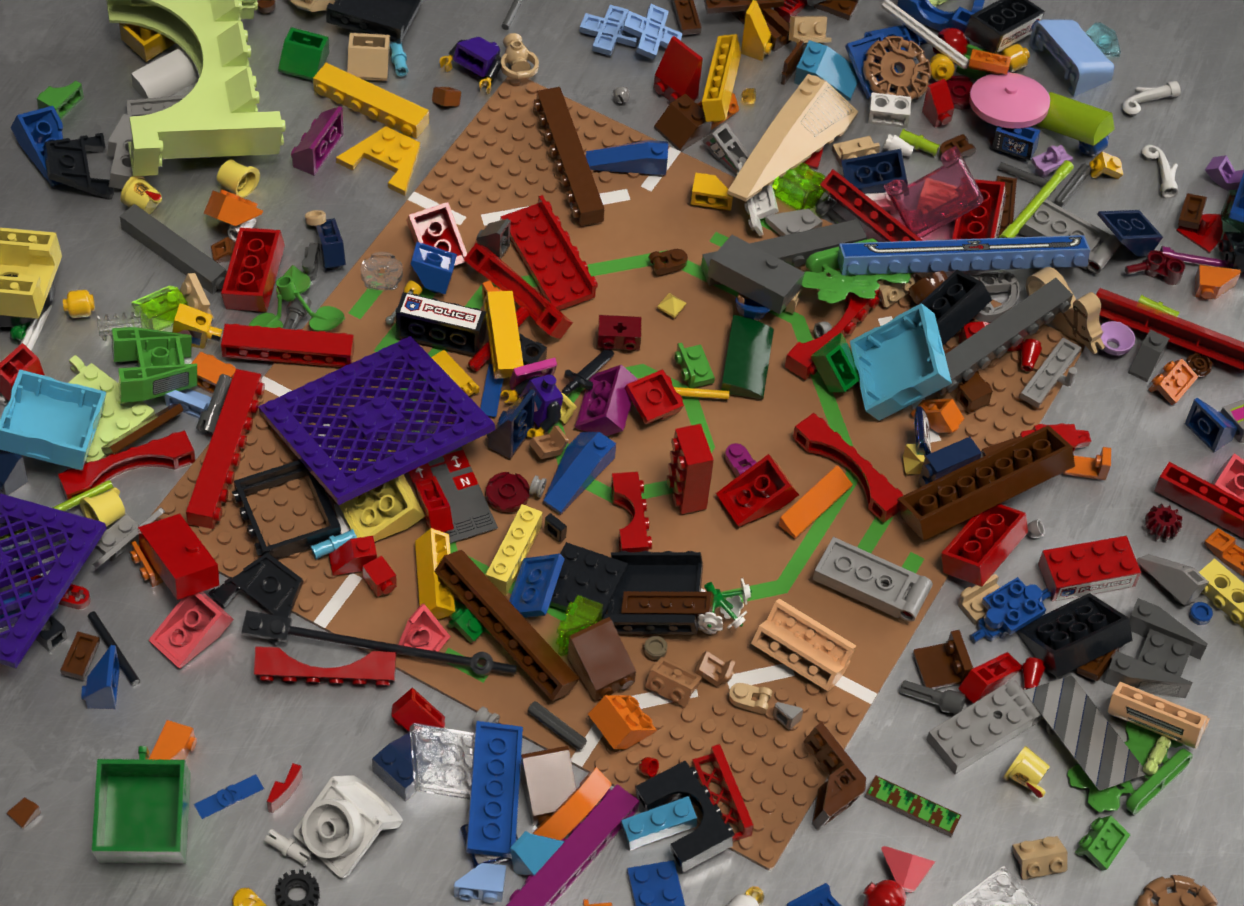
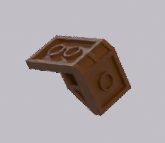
M822 722L815 726L803 741L807 751L820 762L821 769L830 775L827 778L828 781L819 787L812 820V824L817 830L852 806L865 792L866 777Z

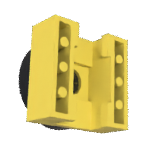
M0 228L1 327H14L34 319H39L40 315L47 311L52 304L55 296L53 280L62 258L55 232Z

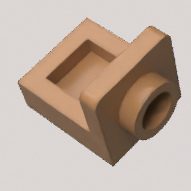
M557 425L553 426L548 435L533 437L529 444L541 459L561 455L569 439Z
M706 651L702 653L695 673L718 686L732 678L734 674L732 669L735 661L731 659L725 663Z

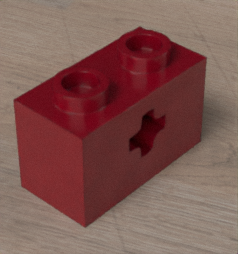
M599 315L597 348L608 350L626 349L629 351L640 350L642 317Z

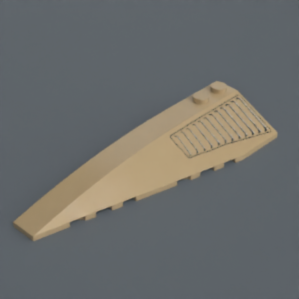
M808 74L770 124L736 176L727 194L744 201L749 200L761 192L765 185H771L775 178H781L786 174L787 170L794 169L810 158L813 152H819L823 145L832 143L837 136H842L858 115V111L827 81L820 79L818 76Z

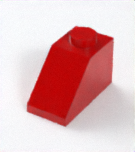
M942 79L927 86L922 113L934 128L946 125L952 120L954 105L945 79Z
M373 536L350 539L329 554L333 576L363 571V565L377 558Z
M413 687L392 704V719L397 725L403 726L408 731H442L445 728V716Z

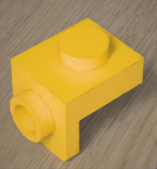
M1101 152L1089 163L1092 178L1096 179L1102 173L1116 179L1123 176L1120 159L1105 152Z

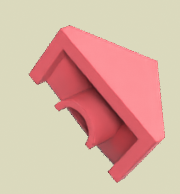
M421 604L407 621L398 645L439 652L451 636L425 604Z
M887 846L881 848L895 881L903 887L905 892H914L935 863V861Z

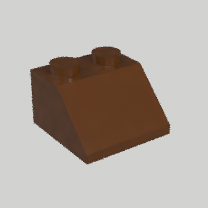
M684 94L670 103L654 125V129L677 150L682 152L709 135L712 122H706L704 110L687 94Z

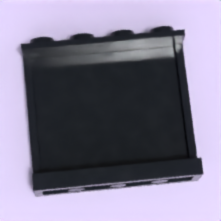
M335 0L334 4L329 3L326 7V23L364 34L390 35V41L401 44L423 0Z
M611 552L612 558L628 563L625 576L608 608L607 614H604V619L610 617L618 634H697L699 616L622 614L621 611L624 591L701 592L703 575L701 552Z

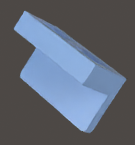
M188 388L167 393L165 395L166 406L180 403L184 409L183 413L199 419L201 412L208 409L212 397Z

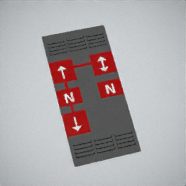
M462 446L409 471L413 484L415 480L436 476L451 508L454 529L446 532L449 534L450 543L498 528Z

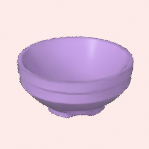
M1116 321L1106 322L1101 325V330L1103 331L1101 339L1105 346L1103 350L1106 353L1124 355L1132 349L1135 344V335L1127 325ZM1107 342L1116 343L1118 348L1109 347Z

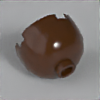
M945 271L933 273L934 277L928 279L924 277L909 288L908 293L916 305H919L948 278Z

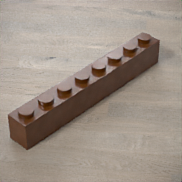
M560 87L538 90L537 97L534 100V108L536 112L539 111L540 125L545 127V139L547 142L550 141V152L552 157L555 156L557 172H561V183L563 188L566 187L568 203H572L573 217L578 220L580 226L604 222L605 208Z
M463 550L445 555L435 569V573L551 701L570 694L580 679Z

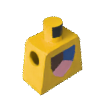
M180 303L174 319L172 332L191 335L192 347L203 349L208 339L220 342L223 329L211 326L212 315Z

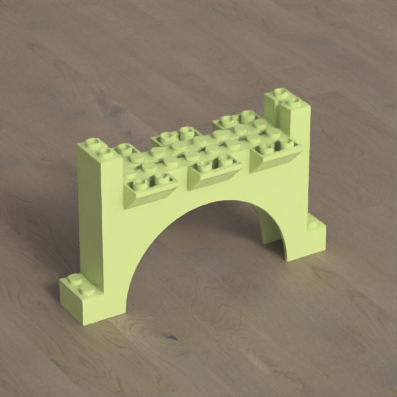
M106 0L109 23L137 25L168 37L190 56L200 77L193 90L173 106L156 113L130 117L132 141L128 142L133 176L158 175V168L162 167V159L279 154L280 146L284 145L282 132H285L286 129L285 120H281L280 111L258 112L256 104H259L260 98L259 91H255L257 86L256 76H252L249 60L247 59L251 57L250 45L246 44L248 42V32L244 30L243 23L241 22V19L254 18V11L258 9L257 0Z

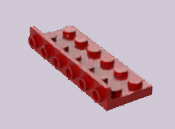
M543 195L538 196L537 204L500 216V220H511V241L544 297L558 310H562L595 298L598 284L595 277H591L586 262L582 261L579 257L577 247L573 246L570 242L568 232L564 231L561 227L559 217L555 216L552 212L550 202L546 201Z

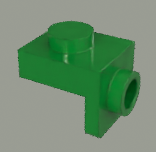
M458 608L450 616L452 620L447 624L449 628L456 627L470 643L474 642L486 629L468 608Z

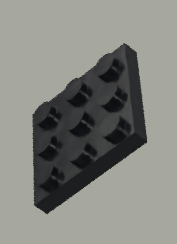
M566 542L560 553L564 558V562L549 605L599 622L603 620L604 614H606L625 576L628 563Z

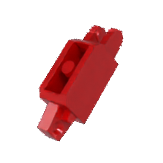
M1060 423L1049 425L1072 446L1073 453L1076 448L1087 447L1091 443L1089 431L1076 430L1075 424ZM1034 425L1032 430L1022 431L1020 436L1023 438L1047 425Z

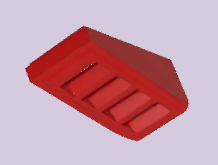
M784 0V7H777L774 10L786 22L790 23V17L797 16L808 2L807 0Z

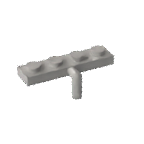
M187 95L126 100L127 115L143 116L156 113L173 106Z
M1062 338L1021 392L1020 398L1039 408L1057 382L1071 387L1074 383L1077 369L1070 367L1067 376L1063 374L1080 353L1081 347Z

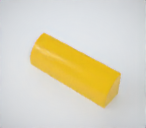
M513 291L487 292L483 302L486 311L494 379L511 377L514 368L524 366Z
M430 528L415 540L419 604H425L436 619H442L455 612L454 592L435 573V569L442 558L450 554L449 534Z

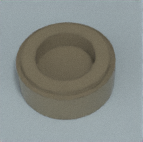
M659 636L648 638L644 647L646 656L652 660L664 658L667 653V642Z

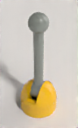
M408 281L404 287V292L420 295L422 288L416 282ZM397 308L391 316L386 318L387 324L391 325L394 323Z

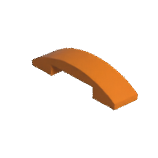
M1217 528L1205 540L1204 544L1223 563L1244 576V549L1235 545L1236 539Z
M595 767L579 783L580 786L551 816L547 817L532 834L562 840L596 806L609 790L612 783Z

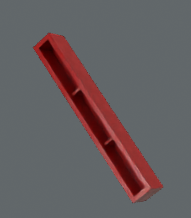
M1100 288L1097 291L1096 295L1101 302V316L1145 333H1149L1151 329L1170 338L1169 342L1244 370V342Z
M240 369L235 370L186 510L187 523L190 525L214 529L216 521L221 520V507L223 503L227 502L228 486L234 482V468L240 464L241 448H245L247 442L246 433L251 431L253 425L252 415L257 413L259 395L262 396L264 393L265 383H262L260 373Z

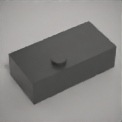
M731 235L711 258L707 276L781 314L800 291L805 272Z

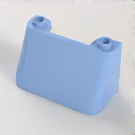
M1043 19L1034 24L1029 46L1034 51L1048 49L1066 70L1064 78L1066 80L1070 79L1071 87L1068 88V91L1073 97L1112 80L1115 69L1114 64L1087 36L1077 22L1072 19Z

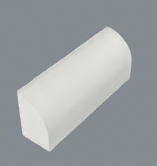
M181 47L131 73L133 87L144 99L170 97L198 82L200 78L192 59Z

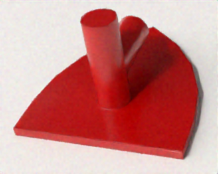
M1220 214L1202 215L1199 229L1180 226L1176 231L1210 253L1221 239L1223 223Z

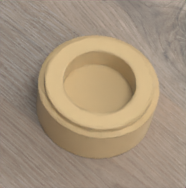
M321 210L307 212L305 214L306 224L311 226L324 224L326 222V213Z

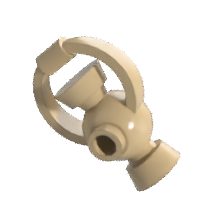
M511 33L503 39V45L506 47V50L501 58V71L510 78L517 80L529 79L538 72V58L523 45L522 37L519 34ZM527 61H530L534 64V67L532 69ZM506 63L511 66V70L506 67Z

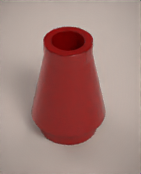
M1026 339L1021 345V369L1031 372L1034 369V365L1042 351L1041 343L1038 340Z
M1033 657L1026 658L1025 663H1023V690L1039 685L1045 670L1043 660Z

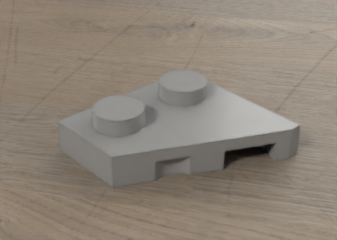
M809 208L766 216L765 222L780 236L820 228L823 223Z

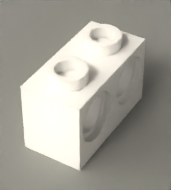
M872 93L869 104L868 124L908 128L911 97Z

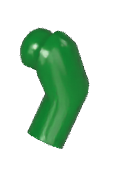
M30 322L14 326L10 331L11 338L23 340Z

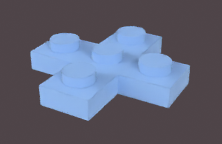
M650 4L646 18L628 11L622 30L640 37L636 53L654 60L659 46L667 48L673 36L681 41L683 33L665 26L668 10Z
M610 5L605 18L585 13L579 32L596 37L592 51L611 56L617 42L636 47L639 37L622 30L629 9Z

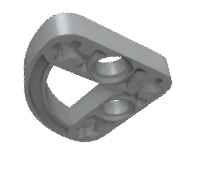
M1005 271L967 274L982 281L988 293H1009L1008 300L1002 305L993 308L991 302L974 317L977 321L992 322L1016 305L1020 288L1014 274Z

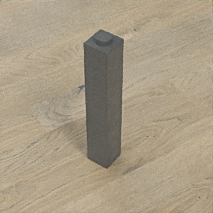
M135 204L120 215L122 230L186 276L188 273H195L201 286L208 292L214 294L223 288L227 274L226 269Z

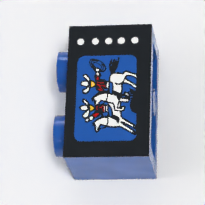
M998 126L995 131L993 149L1031 160L1038 147L1040 130L1031 127L1015 129Z

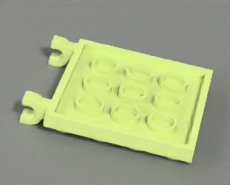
M74 355L69 360V363L73 365L70 367V370L78 375L69 383L107 392L103 413L87 455L86 464L106 458L108 455L104 454L101 447L155 415V410L143 401L121 403L119 383L92 363L86 367L83 361Z

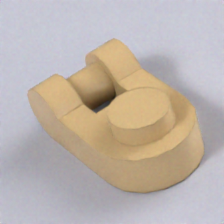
M736 683L730 688L729 700L736 707L765 714L768 709L767 701L771 699L773 692L767 687L759 688L745 683ZM752 697L759 698L757 701L751 700Z

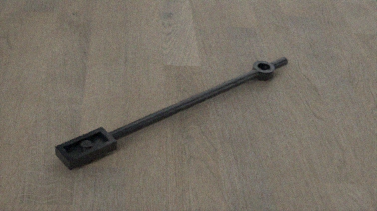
M247 610L241 632L243 635L288 642L289 635L383 652H396V654L469 666L473 673L478 676H487L492 671L516 674L517 665L494 662L491 655L486 652H478L471 658L291 626L292 618ZM479 660L486 661V665L480 667L477 663Z

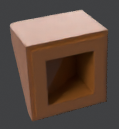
M451 87L433 88L432 102L442 106L460 105V90Z

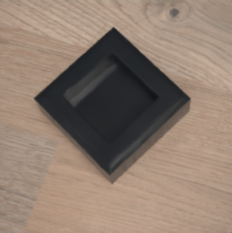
M551 513L545 517V531L558 542H562L566 538L567 526Z

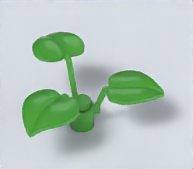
M292 265L276 281V291L278 293L277 315L262 313L256 316L248 326L258 325L270 328H283V323L279 320L281 318L282 299L289 302L293 301L296 297L309 315L313 317L310 319L309 325L314 331H329L345 320V316L342 311L332 306L320 307L316 313H313L300 296L301 293L310 287L311 279L307 274Z

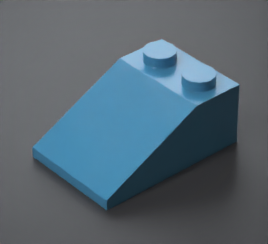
M809 40L797 65L794 83L800 85L808 74L815 75L827 81L840 95L850 101L859 82L853 64L830 47Z

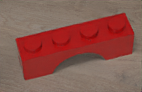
M638 472L612 473L611 491L613 504L625 508L633 518L630 524L619 529V551L642 552L651 550L652 538L647 536L649 518L644 516V512H647L646 498L642 499L641 493H644L643 480H639Z

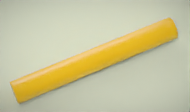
M674 387L675 391L681 396L729 400V391Z

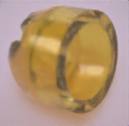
M756 88L745 89L741 94L742 100L747 104H755Z
M755 886L750 887L745 895L752 896L754 892L758 893L756 901L761 906L764 901L762 889Z

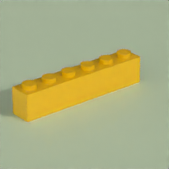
M737 34L722 35L717 38L702 98L706 122H720L727 118L741 58Z
M325 63L313 77L314 92L349 107L355 112L364 114L372 120L379 121L389 128L396 129L406 136L417 139L429 124V110L333 65Z

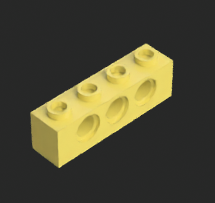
M523 504L486 573L488 579L504 596H507L521 568L523 559L526 558L542 527V511Z
M1214 558L1199 571L1209 581L1201 594H1204L1217 608L1225 612L1234 623H1238L1244 629V583Z

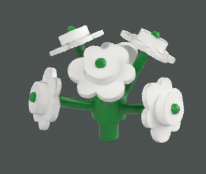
M743 578L740 579L741 590L722 593L720 589H715L712 582L704 585L707 592L714 594L712 612H707L705 615L700 614L698 617L699 630L706 634H715L717 631L723 630L722 617L714 614L715 608L721 606L720 612L724 614L726 619L732 618L734 620L727 627L728 629L732 626L735 629L743 626V622L746 621L743 616L748 612L745 611L740 615V610L744 607V604L741 602L739 595H742L743 602L747 605V598H751L752 592L749 584L745 585Z

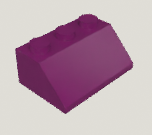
M338 106L324 111L317 119L313 120L309 131L303 134L301 142L291 152L294 168L315 176L344 135L342 107Z
M622 365L593 374L589 378V381L593 382V389H586L575 428L587 432H600L605 436L623 431L632 402L625 390V386L638 379Z

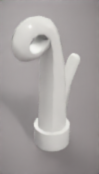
M1173 81L1159 87H1136L1135 91L1141 93L1126 99L1122 104V109L1126 114L1136 115L1141 111L1140 103L1180 96V85L1177 81Z
M1154 145L1143 147L1142 154L1146 158H1157L1163 197H1175L1178 194V187L1175 182L1177 163H1174L1170 168L1169 162L1160 148Z

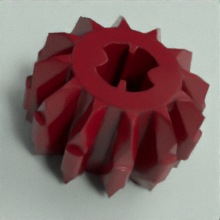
M1161 503L1158 507L1153 506L1145 516V529L1149 530V536L1156 535V540L1160 539V537L1165 542L1169 540V537L1174 539L1182 529V516L1178 515V509L1172 510L1171 505L1164 507Z

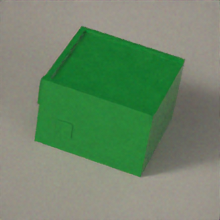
M147 746L138 747L139 759H97L92 852L98 862L186 864L191 778L186 761L148 759L149 750Z

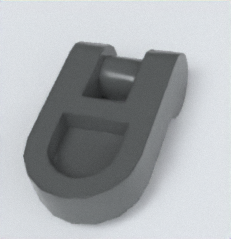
M310 243L309 247H305V259L302 260L303 272L310 277L311 281L317 276L320 259L319 243Z

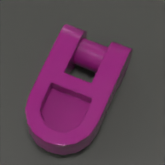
M734 443L726 448V462L736 477L757 463L741 444Z

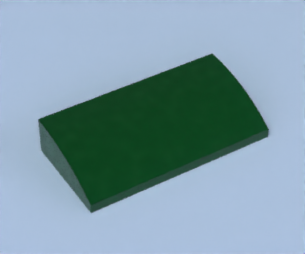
M733 315L721 390L729 391L731 395L757 399L764 398L774 333L772 327L750 318Z

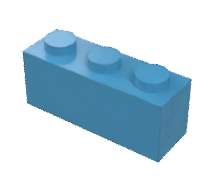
M687 796L623 819L621 824L629 849L633 850L697 827V816L690 798Z

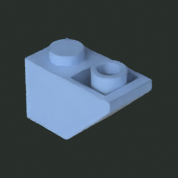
M481 863L455 882L454 897L465 901L478 899L486 903L502 902L506 865Z

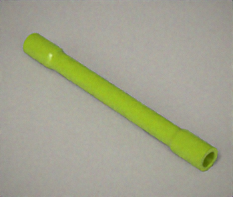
M1065 160L1058 167L1050 180L1013 223L1003 231L999 238L1016 237L1024 224L1059 183L1073 170L1074 166L1070 161Z

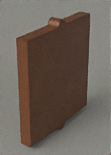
M802 40L799 41L784 61L781 74L782 85H785L795 72L802 57L804 45Z

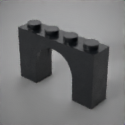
M686 760L635 786L636 796L645 811L689 796L691 803L701 811L703 819L699 827L670 844L671 854L682 872L732 847L733 836H735L730 824L723 822L721 818L723 815L718 805H713L710 801L711 795L707 787L700 785L697 771L693 766L689 767Z

